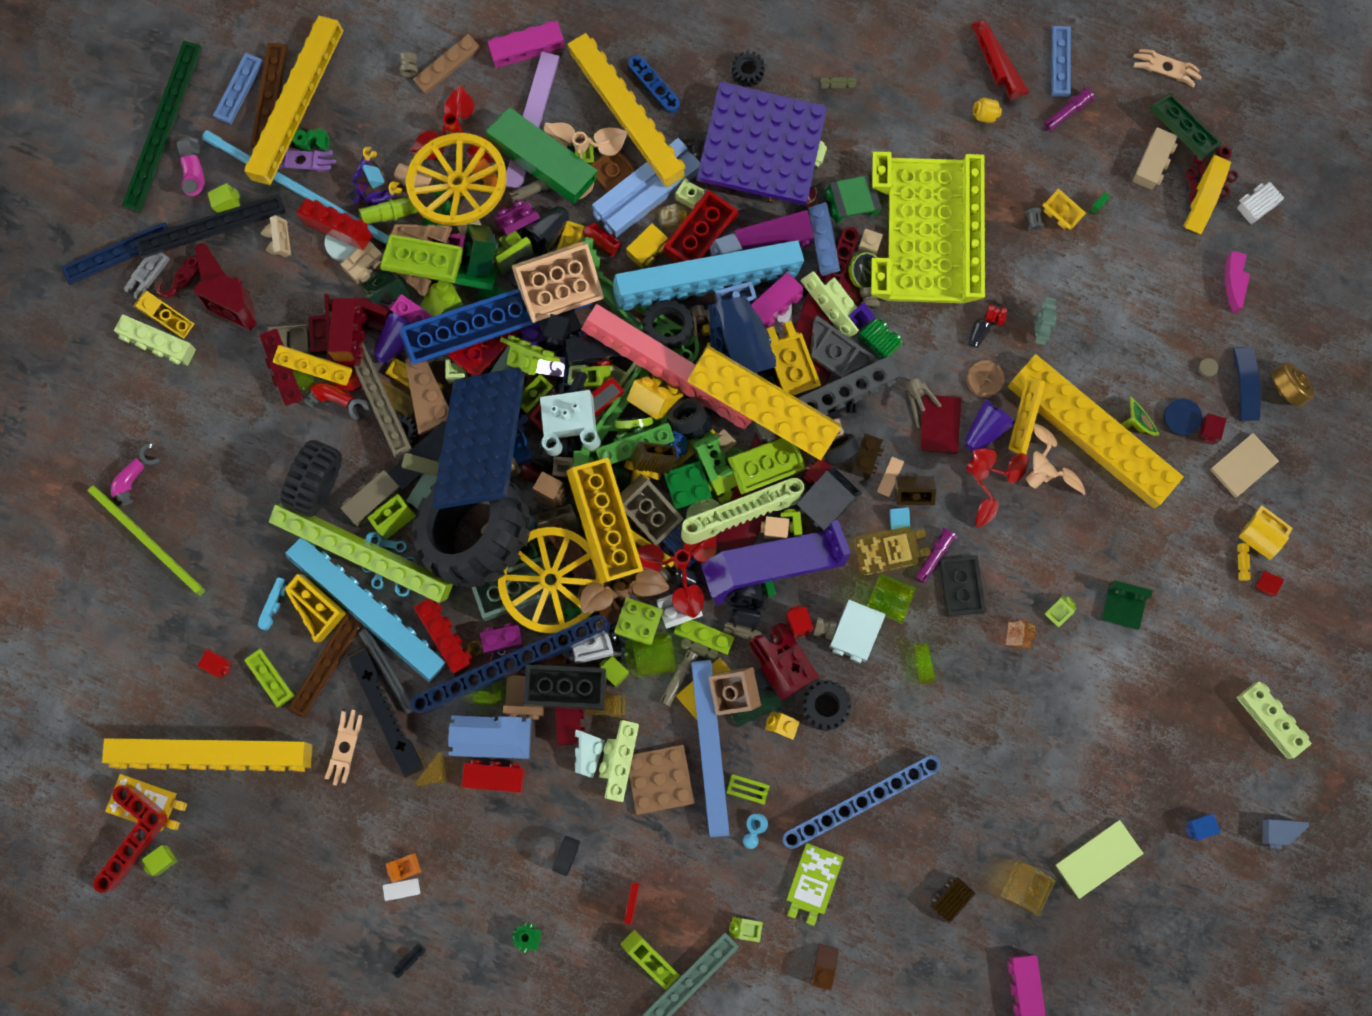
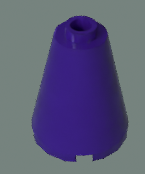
M392 310L388 314L373 351L376 354L374 358L383 364L385 361L387 363L391 362L405 349L399 329L410 325L409 322Z
M987 399L983 401L964 440L967 443L965 447L972 453L973 450L987 447L1015 424L1010 416L1000 408L993 407V403Z

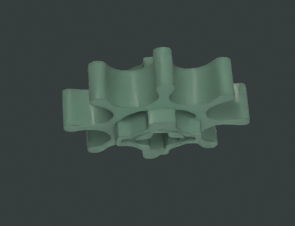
M1046 297L1045 302L1042 303V309L1038 310L1034 324V330H1036L1035 344L1045 345L1046 341L1049 340V334L1053 333L1057 319V312H1055L1057 306H1055L1056 299Z

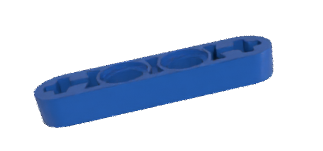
M632 56L628 62L630 72L667 113H676L680 107L678 97L641 56ZM634 62H635L636 64L640 63V68H641V70H642L641 73H640V69H639L637 66L634 67V65H633ZM646 74H650L653 76V80L646 82L643 77ZM661 87L665 92L662 95H657L655 89ZM667 96L670 103L675 102V107H668V101L666 100Z

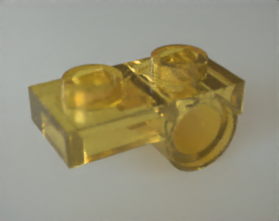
M605 695L604 711L586 710V714L625 717L627 697L623 695Z

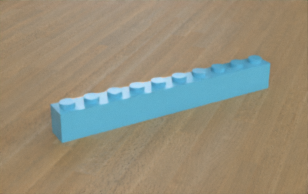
M300 538L285 553L288 560L346 611L351 613L354 618L368 628L371 633L428 683H431L446 667L445 659L438 651L434 653L430 649L431 645L426 640L418 639L415 636L416 632L408 626L406 628L402 625V620L396 614L391 615L386 611L388 608L381 601L377 603L372 598L373 595L366 588L362 590L358 586L359 582L354 577L346 576L344 574L345 570L336 563L334 565L330 562L331 558L324 551L320 553L314 543Z

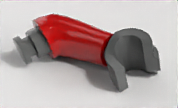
M318 382L309 387L311 391L308 393V396L303 397L305 403L311 408L314 407V403L317 404L319 401L322 403L332 401L346 408L349 407V414L354 421H358L361 418L357 413V407L360 404L364 407V410L373 411L368 400H354L355 398L347 392L326 382Z

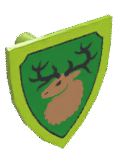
M1130 397L1131 417L1121 423V425L1126 429L1133 426L1140 434L1147 432L1153 436L1160 435L1144 409Z

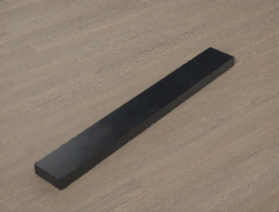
M277 194L136 239L135 243L140 257L143 259L286 213L280 195Z

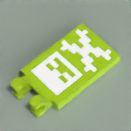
M808 843L805 844L786 899L792 902L787 916L795 919L800 908L809 912L806 923L815 925L818 913L825 914L844 857Z

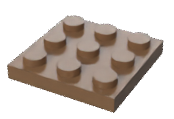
M684 745L633 755L629 777L637 815L695 804Z

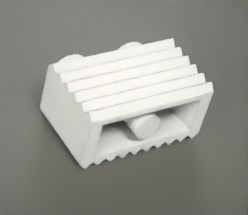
M1268 182L1266 185L1261 183L1253 190L1254 194L1251 196L1247 194L1239 200L1241 204L1237 209L1251 225L1284 199L1271 182Z

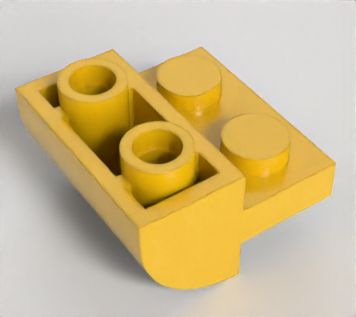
M1261 505L1238 537L1264 557L1271 560L1290 538L1288 536L1293 528Z

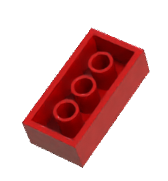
M708 189L665 244L664 254L676 263L708 257L711 254L710 247L713 242L724 237L738 219L739 210Z

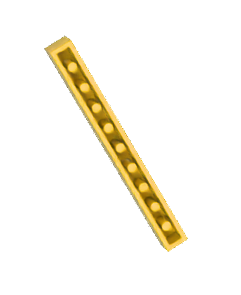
M318 16L316 22L313 23L309 37L306 38L305 45L297 57V62L294 68L291 69L290 76L283 86V91L279 99L276 100L275 108L268 117V122L260 134L257 145L253 148L252 156L245 165L244 171L250 180L271 185L341 38L343 29L338 20Z
M584 33L569 42L567 45L570 55L664 186L668 188L684 178V169L686 167L683 161L675 157L676 154L672 146H667L662 132H657L653 120L646 117L645 109L641 104L638 105L636 103L633 92H628L625 88L627 87L622 77L618 78L614 66L607 63V57L604 52H599L595 40L589 38Z

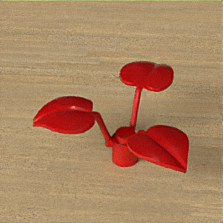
M459 86L454 90L445 102L444 126H442L441 136L445 135L446 130L464 133L458 119L459 117L462 119L468 118L474 112V101L463 86ZM430 130L421 133L410 149L411 153L416 155L423 146L438 138V133ZM471 145L468 148L467 158L470 162L480 147ZM441 147L439 151L443 154L445 148ZM485 152L480 159L485 158L489 164L495 162L488 152ZM431 153L425 160H433L437 157L434 153Z
M988 448L973 450V459L967 464L966 471L975 477L974 480L979 483L989 499H984L979 506L975 522L976 528L991 522L999 508L998 500L993 499V495L980 479H985L989 475L990 470L1008 475L1007 481L1009 483L1018 482L1025 475L1028 468L1029 457L1026 454L1019 453L1015 455L1008 465V471L992 468L997 458L994 450Z
M717 535L696 544L684 542V549L678 550L675 553V557L671 556L666 561H663V550L657 545L647 544L638 548L637 551L643 570L652 569L660 573L661 565H666L672 561L676 568L682 569L684 588L675 590L672 596V604L678 612L691 618L697 617L703 608L704 594L697 585L687 587L686 568L692 556L698 562H705L714 557L717 549Z

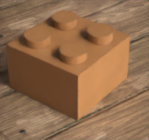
M753 667L718 672L708 677L716 716L752 711L761 706Z

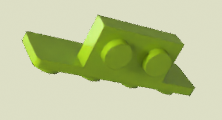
M508 335V338H500L501 342L510 345L506 364L514 368L519 367L527 374H536L539 358L544 361L560 362V358L554 356V352L542 351V347L531 345L528 341H519V337Z

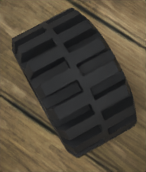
M821 680L812 684L804 693L801 701V712L804 715L805 721H808L811 727L824 731L834 730L841 726L848 719L852 706L850 695L845 691L846 688L844 686L841 687L838 682H832V680ZM822 694L831 695L837 702V711L830 717L821 716L815 709V700Z

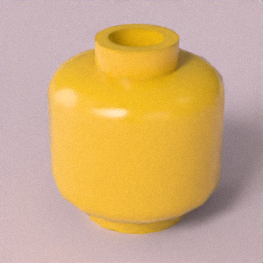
M983 97L976 101L973 107V115L980 122L994 123L997 118H1000L1002 113L999 102L995 99Z

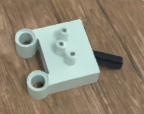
M577 372L568 393L540 397L544 433L542 446L550 456H557L562 451V444L558 438L580 435V439L587 450L593 451L600 446L601 441L596 430L593 396L590 390L582 391L588 378L585 372ZM595 437L592 442H586L587 438ZM556 442L553 448H548L550 443Z

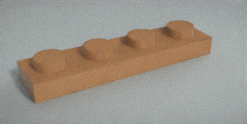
M467 34L413 79L414 83L426 95L480 51V46Z

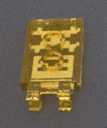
M910 526L853 538L861 576L917 565L918 558H925L931 555L929 547L918 549L916 540L926 538L925 529L911 531Z

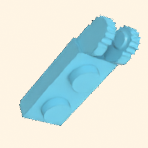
M280 577L277 578L259 618L258 627L261 630L268 631L271 628L270 626L273 624L272 615L276 614L280 607L278 601L281 596L286 594L287 581Z

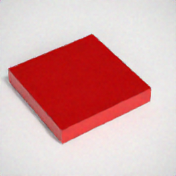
M631 883L624 923L632 924L640 883Z

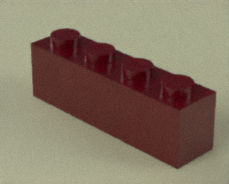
M577 664L553 665V666L577 667ZM555 708L557 744L559 746L579 744V737L575 736L576 730L585 732V727H581V719H584V710Z

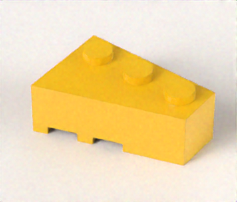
M297 574L285 588L294 607L299 611L304 625L309 629L314 642H322L346 615V612L306 575Z

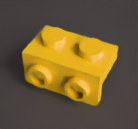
M1059 188L1042 205L1045 208L1043 211L1050 218L1055 216L1059 220L1057 224L1064 230L1067 228L1072 230L1086 214L1083 209Z

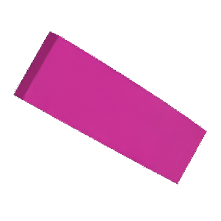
M1232 251L1226 258L1225 287L1232 312L1237 314L1243 308L1250 274L1243 272L1247 255Z

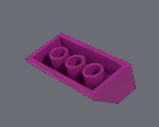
M807 210L734 230L743 250L797 240L801 248L809 247L814 243L813 231Z

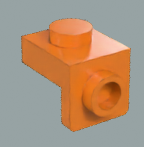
M415 853L386 863L387 874L392 883L421 873Z

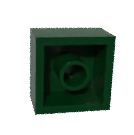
M467 224L464 252L461 259L467 275L489 277L490 271L494 269L493 258L494 254L498 252V242H496L490 226Z

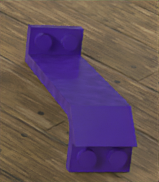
M838 520L831 521L826 531L723 551L703 562L701 567L709 588L710 597L714 599L716 605L724 603L729 592L737 588L845 566L851 552Z

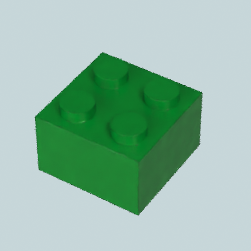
M698 459L672 467L668 475L666 473L663 474L672 505L675 509L712 497L701 462Z

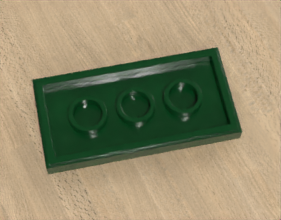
M1171 93L1161 98L1149 108L1201 160L1222 144Z

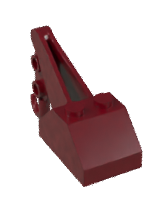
M200 243L195 247L196 254L187 258L177 271L169 291L162 292V284L158 283L156 287L157 295L161 298H170L180 289L187 286L197 272L200 271L202 281L198 283L193 292L206 310L250 332L257 324L253 301L248 295L249 291L243 287V282L240 279L225 275L210 249L204 243Z

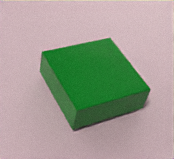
M1104 192L1092 205L1089 212L1096 215L1107 203L1110 195Z

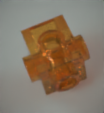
M1017 619L1016 622H1008L1006 646L1015 649H1033L1036 626L1030 625L1027 620Z

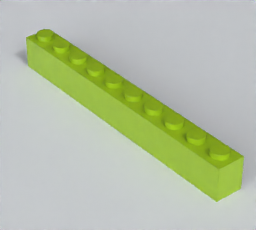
M282 503L275 504L269 523L438 603L448 598L453 584L433 575L428 569L316 516L306 517L284 507Z

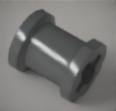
M1031 208L1025 211V216L1028 218L1029 226L1027 228L1029 231H1037L1044 228L1040 215L1042 212L1041 208Z

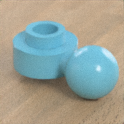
M752 814L747 819L746 824L750 833L744 836L743 844L748 849L757 847L759 843L757 834L763 833L767 829L768 822L762 814Z

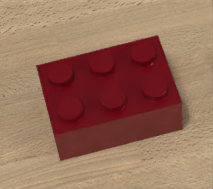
M333 298L328 353L337 364L344 366H360L361 359L364 358L362 342H365L366 337L364 324L367 323V315L356 298Z

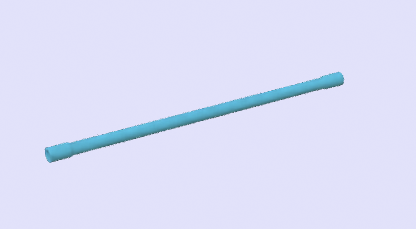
M208 130L204 132L202 140L225 151L245 164L250 160V155L227 143L221 137ZM277 171L273 179L304 198L312 201L318 200L324 206H331L341 214L347 213L358 221L359 218ZM367 224L373 238L387 245L389 236Z

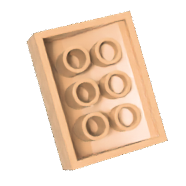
M583 241L511 265L533 323L550 317V314L557 315L604 299L588 244Z

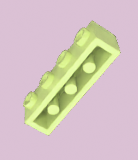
M123 314L114 329V332L119 335L118 339L129 343V341L135 343V346L142 350L149 349L158 357L163 358L165 356L169 358V361L177 365L181 363L188 366L196 351L190 343Z
M1260 681L1253 683L1236 697L1287 760L1294 759L1312 744L1308 740L1309 736L1307 733L1297 727L1296 720L1282 709V703L1272 697L1270 689Z

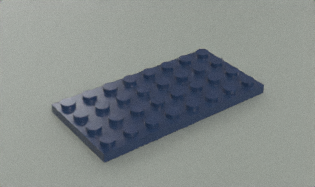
M519 367L454 380L432 506L436 510L507 498L525 372Z

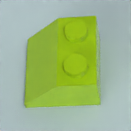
M443 281L432 284L420 304L421 308L431 314L432 317L464 307L452 283Z

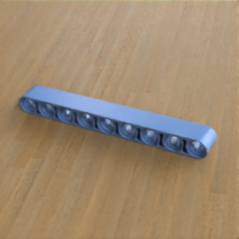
M711 660L691 662L709 837L729 836L718 720L708 679L709 676L713 675Z
M928 756L796 826L783 835V845L789 849L796 848L935 774L940 769L939 759L935 756ZM927 760L934 762L935 768L933 771L926 768ZM910 769L917 771L918 777L916 780L909 778L908 772ZM893 778H897L900 781L901 786L899 789H894L891 786ZM877 787L883 790V797L881 799L874 796V789ZM858 797H863L866 800L864 808L857 806L856 800ZM841 806L848 808L849 814L847 817L840 816L839 808ZM824 815H828L832 820L831 825L828 827L823 826L821 823ZM806 825L813 826L814 833L812 836H807L804 833ZM794 834L797 838L796 844L789 845L786 842L787 835Z

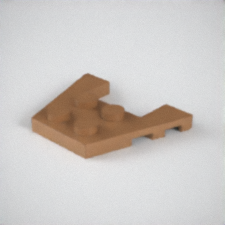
M395 224L391 234L426 241L431 237L447 243L452 227L445 225ZM397 273L410 286L414 287L420 295H427L431 280Z

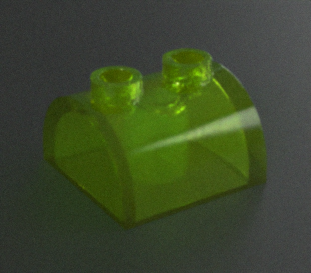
M880 573L866 607L884 613L886 618L902 624L916 587Z
M670 633L655 635L651 645L632 640L638 678L676 672Z

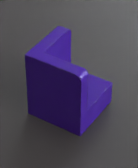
M863 302L848 317L859 330L863 325L872 321L875 315Z

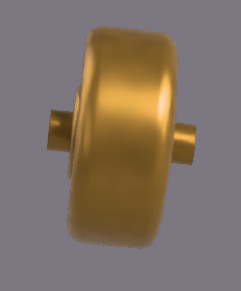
M1284 362L1273 370L1272 380L1279 394L1292 405L1301 407L1314 397V389L1307 375L1294 364Z

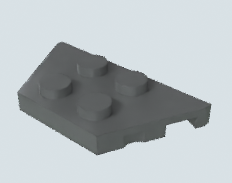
M819 316L814 317L810 357L815 362L841 379L874 360L875 357L847 336Z

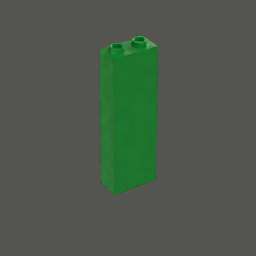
M510 107L506 112L503 111L494 124H490L486 129V140L495 146L497 150L572 204H575L597 179V169Z

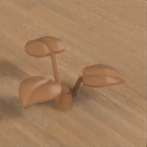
M652 569L639 572L636 575V581H632L629 588L619 578L616 579L613 591L609 586L604 588L600 583H592L582 591L580 598L583 614L603 610L612 604L613 599L619 604H624L626 597L630 598L629 594H632V588L636 595L652 596L669 590V586L662 575Z

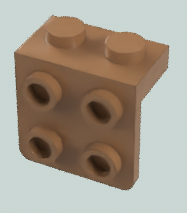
M525 676L508 677L503 714L507 715V717L527 716V718L532 720H539V716L544 717L545 708L524 706Z

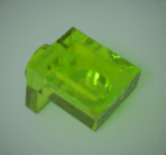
M493 684L492 695H490V692L478 691V695L473 694L472 703L474 705H498V700L501 701L502 689H499L498 684Z

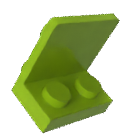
M626 597L614 633L651 645L663 609Z

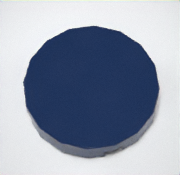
M1185 398L1176 399L1171 402L1164 410L1163 415L1165 426L1171 433L1178 436H1189L1196 432L1201 426L1203 418L1198 405L1192 400Z

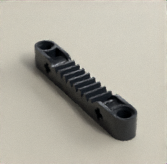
M365 646L348 654L349 661L403 775L407 778L424 769L410 739L404 737L406 735L405 732L400 731L402 726L396 724L399 719L393 717L396 713L390 710L392 705L386 703L389 698L383 696L386 692L380 689L383 686L379 682L380 673L367 647ZM368 672L373 674L370 681L365 679ZM401 742L406 744L404 751L398 750Z

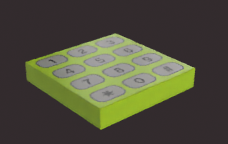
M527 237L496 256L498 268L502 275L510 271L511 265L518 259L533 255L531 242Z

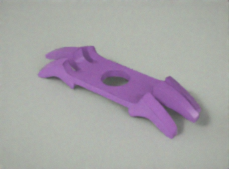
M287 150L279 169H308L323 172L330 170L331 165L336 164V160H324V158L333 155V150L326 152ZM298 156L306 158L303 164H297L295 159Z

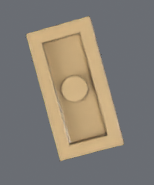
M276 215L270 217V223L260 233L273 240L267 246L266 251L273 255L290 256L291 249L287 220Z

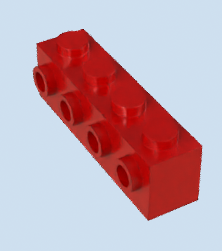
M306 198L296 212L304 225L362 251L373 237L366 222L361 219L357 221L347 213L341 214L331 206L326 207L318 200L312 201Z
M428 598L416 605L414 609L453 674L457 676L472 667L473 665L470 660L473 658L467 649H462L460 644L463 642L458 633L453 634L450 629L453 625L447 616L443 617L440 611L443 608L440 603Z

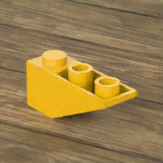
M144 291L133 306L148 318L182 339L187 336L194 326L193 322L148 291Z

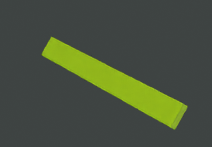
M91 486L87 490L196 594L201 596L205 592V589L101 490L95 486Z

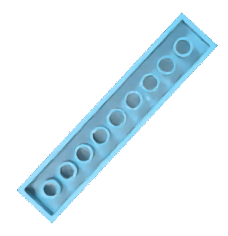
M797 240L615 274L612 292L617 310H630L640 305L641 307H647L658 301L684 300L693 295L700 297L709 292L715 293L717 290L751 281L753 286L767 281L768 283L778 281L787 272L795 278L803 265L804 258L799 241Z

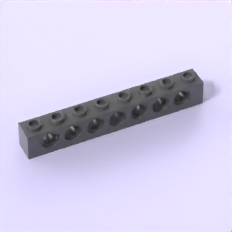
M888 356L798 399L811 405L819 412L828 415V412L833 409L836 411L845 408V404L852 401L854 404L862 400L863 395L869 394L871 396L880 391L879 388L883 386L888 388L895 385L900 375L891 357ZM873 374H879L882 380L875 381ZM856 382H863L865 389L857 388ZM840 389L846 390L847 393H848V396H847V397H842V396L839 394V390H840ZM828 397L831 400V404L825 405L822 402V398ZM752 420L751 423L761 443L764 441L769 443L777 439V434Z

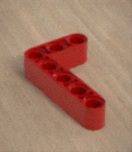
M133 785L117 786L112 793L114 801L135 817L138 822L94 879L93 887L99 893L113 891L117 888L167 821L166 812ZM124 789L128 793L126 799L122 795ZM139 801L142 803L141 811H139L137 808V804ZM153 814L157 815L158 819L156 823H154L152 820ZM141 830L145 832L144 839L140 837ZM129 846L133 849L132 855L128 853ZM117 862H118V863L120 864V866H121L119 872L116 870V863H117ZM105 878L108 880L107 888L103 884Z

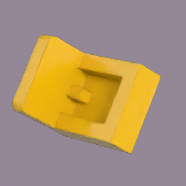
M771 712L767 718L765 730L793 740L800 721L782 713Z

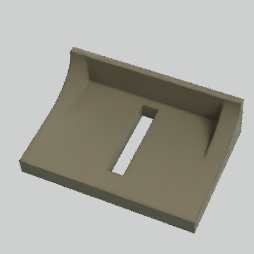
M306 324L268 327L269 331L278 329L284 347L288 348L287 332H290L291 349L309 353L308 327Z

